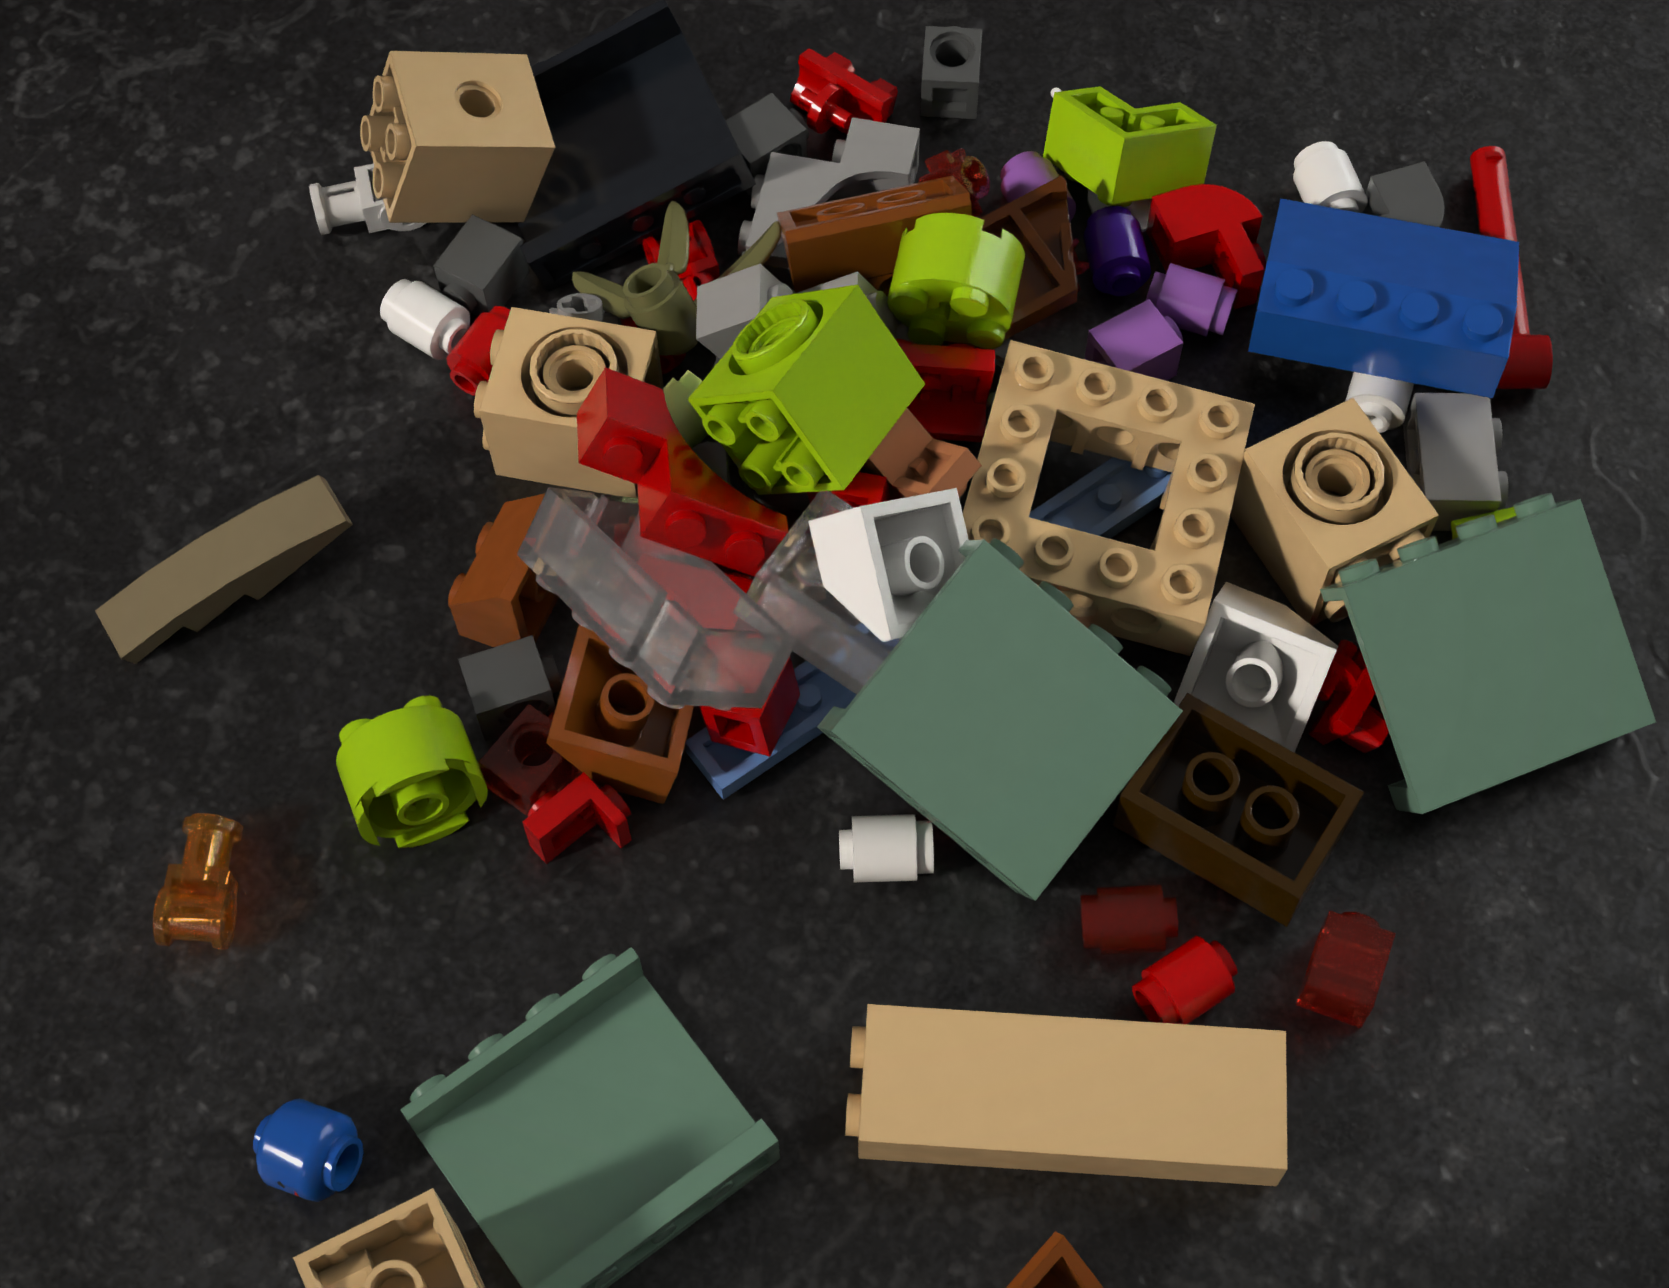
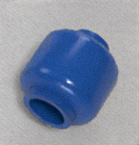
M294 1099L286 1102L273 1114L266 1116L257 1127L253 1139L257 1171L263 1182L271 1187L314 1202H320L333 1196L337 1191L345 1190L356 1177L363 1158V1143L358 1138L357 1128L348 1115L303 1099Z

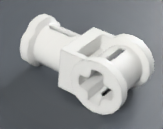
M374 163L354 167L356 181L322 187L319 183L310 184L309 186L312 205L321 235L330 234L332 227L366 221L369 233L387 229L411 231L420 228L426 223H389L383 199H378L374 193Z

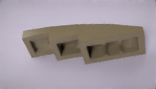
M317 475L253 506L200 536L145 572L96 609L95 612L120 658L137 664L183 626L196 632L200 631L244 594L256 600L261 599L353 524L326 479Z

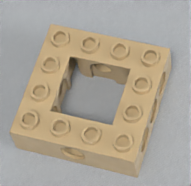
M1010 340L977 459L982 466L972 477L963 509L968 539H985L989 543L995 538L1013 549L1024 561L1023 566L1019 570L1038 586L1042 581H1045L1065 594L1074 604L1069 613L1085 627L1088 628L1091 624H1095L1112 636L1191 656L1206 625L1255 404ZM1049 440L1072 446L1071 452L1083 455L1084 450L1132 462L1131 468L1143 471L1144 466L1172 473L1161 499L1159 509L1164 511L1150 549L1029 517Z

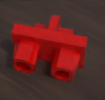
M809 48L800 54L798 60L800 68L799 77L791 93L790 102L808 112V128L822 134L831 127H834L847 135L852 117L886 123V120L893 113L898 90L896 86L882 78L869 83L854 74L855 69L849 59L836 52L824 57Z
M1341 640L1338 644L1337 651L1317 699L1327 701L1308 734L1322 745L1340 738L1346 744L1365 754L1381 746L1389 731L1383 714L1369 705L1376 693L1360 647L1357 650L1356 645L1348 640Z

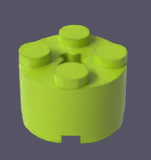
M959 213L924 215L916 219L913 230L908 231L906 227L902 233L887 302L894 316L901 323L909 327L908 338L917 344L940 346L944 341L971 343L985 349L1000 347L1003 344L1005 333L1011 326L1025 259L1023 246L1018 239L1003 228L1000 238L982 230L984 225L983 219Z
M420 696L414 698L401 709L387 712L374 719L352 721L343 727L339 733L341 747L336 756L337 770L359 833L370 844L380 846L377 837L395 838L398 848L415 847L439 840L457 831L469 821L465 811L476 799L480 808L487 799V785L463 723L457 714L443 708L437 697Z

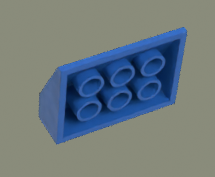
M1280 198L1248 352L1493 398L1509 358L1517 308L1519 242Z

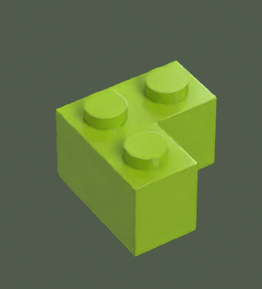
M1101 86L1054 92L1043 157L1049 159L1054 166L1064 172L1063 175L1067 179L1081 183L1098 195L1100 202L1109 206L1127 207L1132 204V201L1150 199L1152 196L1179 188L1204 184L1217 125L1181 102L1135 109Z

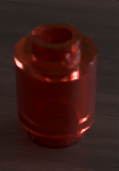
M1161 884L1097 887V894L1080 895L1083 949L1100 948L1101 955L1165 952L1166 938H1178L1176 898H1163Z

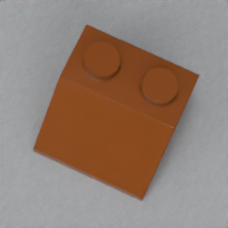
M553 491L505 502L494 523L489 521L483 526L476 543V557L467 574L462 572L456 577L448 597V606L451 609L459 635L491 647H497L533 635L536 643L580 557L566 495Z
M579 623L546 743L581 772H584L600 787L609 784L617 792L664 804L679 771L706 658Z

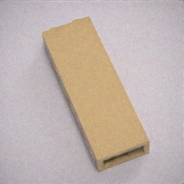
M867 1004L866 1027H852L850 1068H862L863 1079L862 1094L848 1093L845 1136L859 1137V1159L1277 1186L1288 1169L1286 1031Z

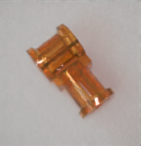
M195 813L185 817L183 820L182 831L187 835L182 864H168L165 884L160 889L156 898L153 913L154 939L159 946H171L175 940L211 942L214 949L227 950L233 941L236 929V896L239 886L229 867L234 843L242 839L243 826L239 822L221 815Z

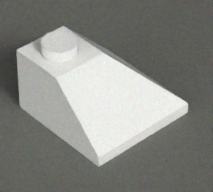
M957 488L863 505L808 521L823 587L882 642L902 638L966 559L958 551L964 542L969 539Z
M1225 582L1213 600L1206 625L1197 641L1174 703L1179 706L1185 695L1189 693L1295 753L1338 645L1286 605Z

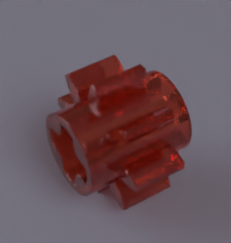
M961 148L952 153L945 150L925 160L930 173L920 177L918 183L954 176L970 194L972 216L975 217L982 213V208L977 200L988 195L990 179L985 166L979 159L974 156L966 157L965 150Z

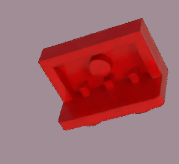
M895 339L925 383L907 408L930 436L938 440L982 442L986 430V403L995 373V350L977 349L968 344L937 346L913 344L904 339Z

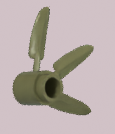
M671 201L665 214L657 263L645 265L634 271L626 279L623 286L581 271L573 272L572 281L574 287L580 293L599 297L602 300L604 311L622 319H627L631 316L638 328L656 331L659 355H682L693 349L698 343L696 339L697 298L695 300L691 298L678 276L686 271L690 247L688 221L682 206ZM779 221L772 223L763 235L717 279L757 264L763 266L781 238L782 229Z

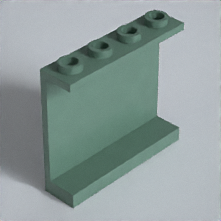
M1552 493L1526 499L1513 505L1516 513L1514 517L1498 523L1494 514L1470 520L1455 527L1458 538L1439 545L1435 536L1411 542L1397 548L1399 560L1379 567L1376 558L1355 563L1338 571L1341 582L1320 589L1324 602L1344 601L1405 779L1388 785L1396 810L1424 814L1656 722L1581 499L1555 502Z
M995 538L989 543L985 539L966 540L958 550L966 559L847 708L833 706L817 728L1012 890L1036 901L1183 710L1166 697L1170 693L1171 688L1161 677L1144 666H1139L1135 670L1118 655L1123 647L1110 633L1095 624H1091L1087 628L1069 612L1074 604L1065 594L1045 581H1042L1038 586L1019 569L1023 566L1024 561L1013 549Z
M632 947L618 957L615 954H609L594 962L584 972L581 983L562 996L555 993L537 1002L526 1014L525 1019L527 1021L505 1036L498 1033L480 1042L470 1052L468 1056L469 1061L447 1077L444 1074H439L423 1082L411 1094V1102L400 1109L412 1130L522 1288H608L780 1159L778 1139L762 1118L755 1123L643 974L640 958Z

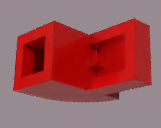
M1211 184L1191 185L1152 196L1146 232L1166 273L1170 263L1189 269L1212 264L1217 276L1225 279L1224 286L1238 289L1233 303L1234 310L1257 302L1266 269L1264 253L1259 244L1256 243L1263 217L1258 208L1242 194L1223 186Z

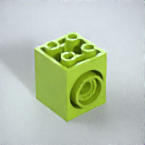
M857 284L772 297L757 316L740 331L733 345L690 395L688 401L702 418L706 432L722 445L739 468L738 471L741 479L750 488L755 490L758 495L837 491L846 489L925 383Z

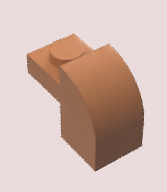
M907 408L859 472L887 477L891 500L957 488L960 498L967 488V482L982 465L968 448L933 439Z

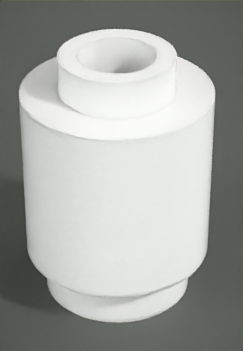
M1322 141L1306 147L1296 156L1293 180L1303 203L1358 213L1364 211L1368 199L1345 151L1338 149L1336 144L1332 142Z
M407 279L397 281L385 294L380 307V316L387 322L388 328L393 334L436 360L447 358L470 327V314L465 307L422 281L411 282Z
M1353 372L1345 401L1354 398L1377 431L1383 433L1399 427L1404 422L1414 383Z
M915 814L852 816V829L839 830L840 870L853 869L854 883L917 881V874L934 873L932 822L929 820L916 821Z

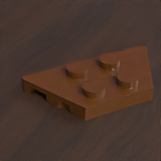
M1062 175L980 218L984 220L983 231L1000 238L1003 228L1018 239L1025 252L1012 322L1009 330L1005 333L1004 340L1077 302V281L1075 263L1073 262L1071 223H1069L1067 182ZM893 273L866 278V280L877 291L884 292L888 297ZM944 341V342L947 343L948 345H952V344H968V345H971V346H973V347H975V348H977V349H985V348L977 347V346H975V345H973V344H971V343H955V342Z

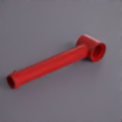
M1497 146L1479 148L1470 156L1473 187L1476 194L1475 202L1479 233L1484 236L1517 242L1505 151ZM1519 256L1517 308L1509 358L1497 389H1546L1552 374V344L1548 335H1530Z

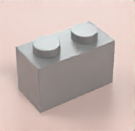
M1415 393L1403 424L1407 472L1439 514L1432 531H1452L1451 521L1504 508L1508 499V476L1506 471H1498L1496 456L1499 454L1502 445V423L1500 418H1492L1490 398L1467 393Z

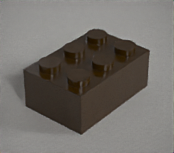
M1187 693L1178 706L1183 712L1138 768L1120 795L1113 826L1287 927L1348 827L1364 792Z

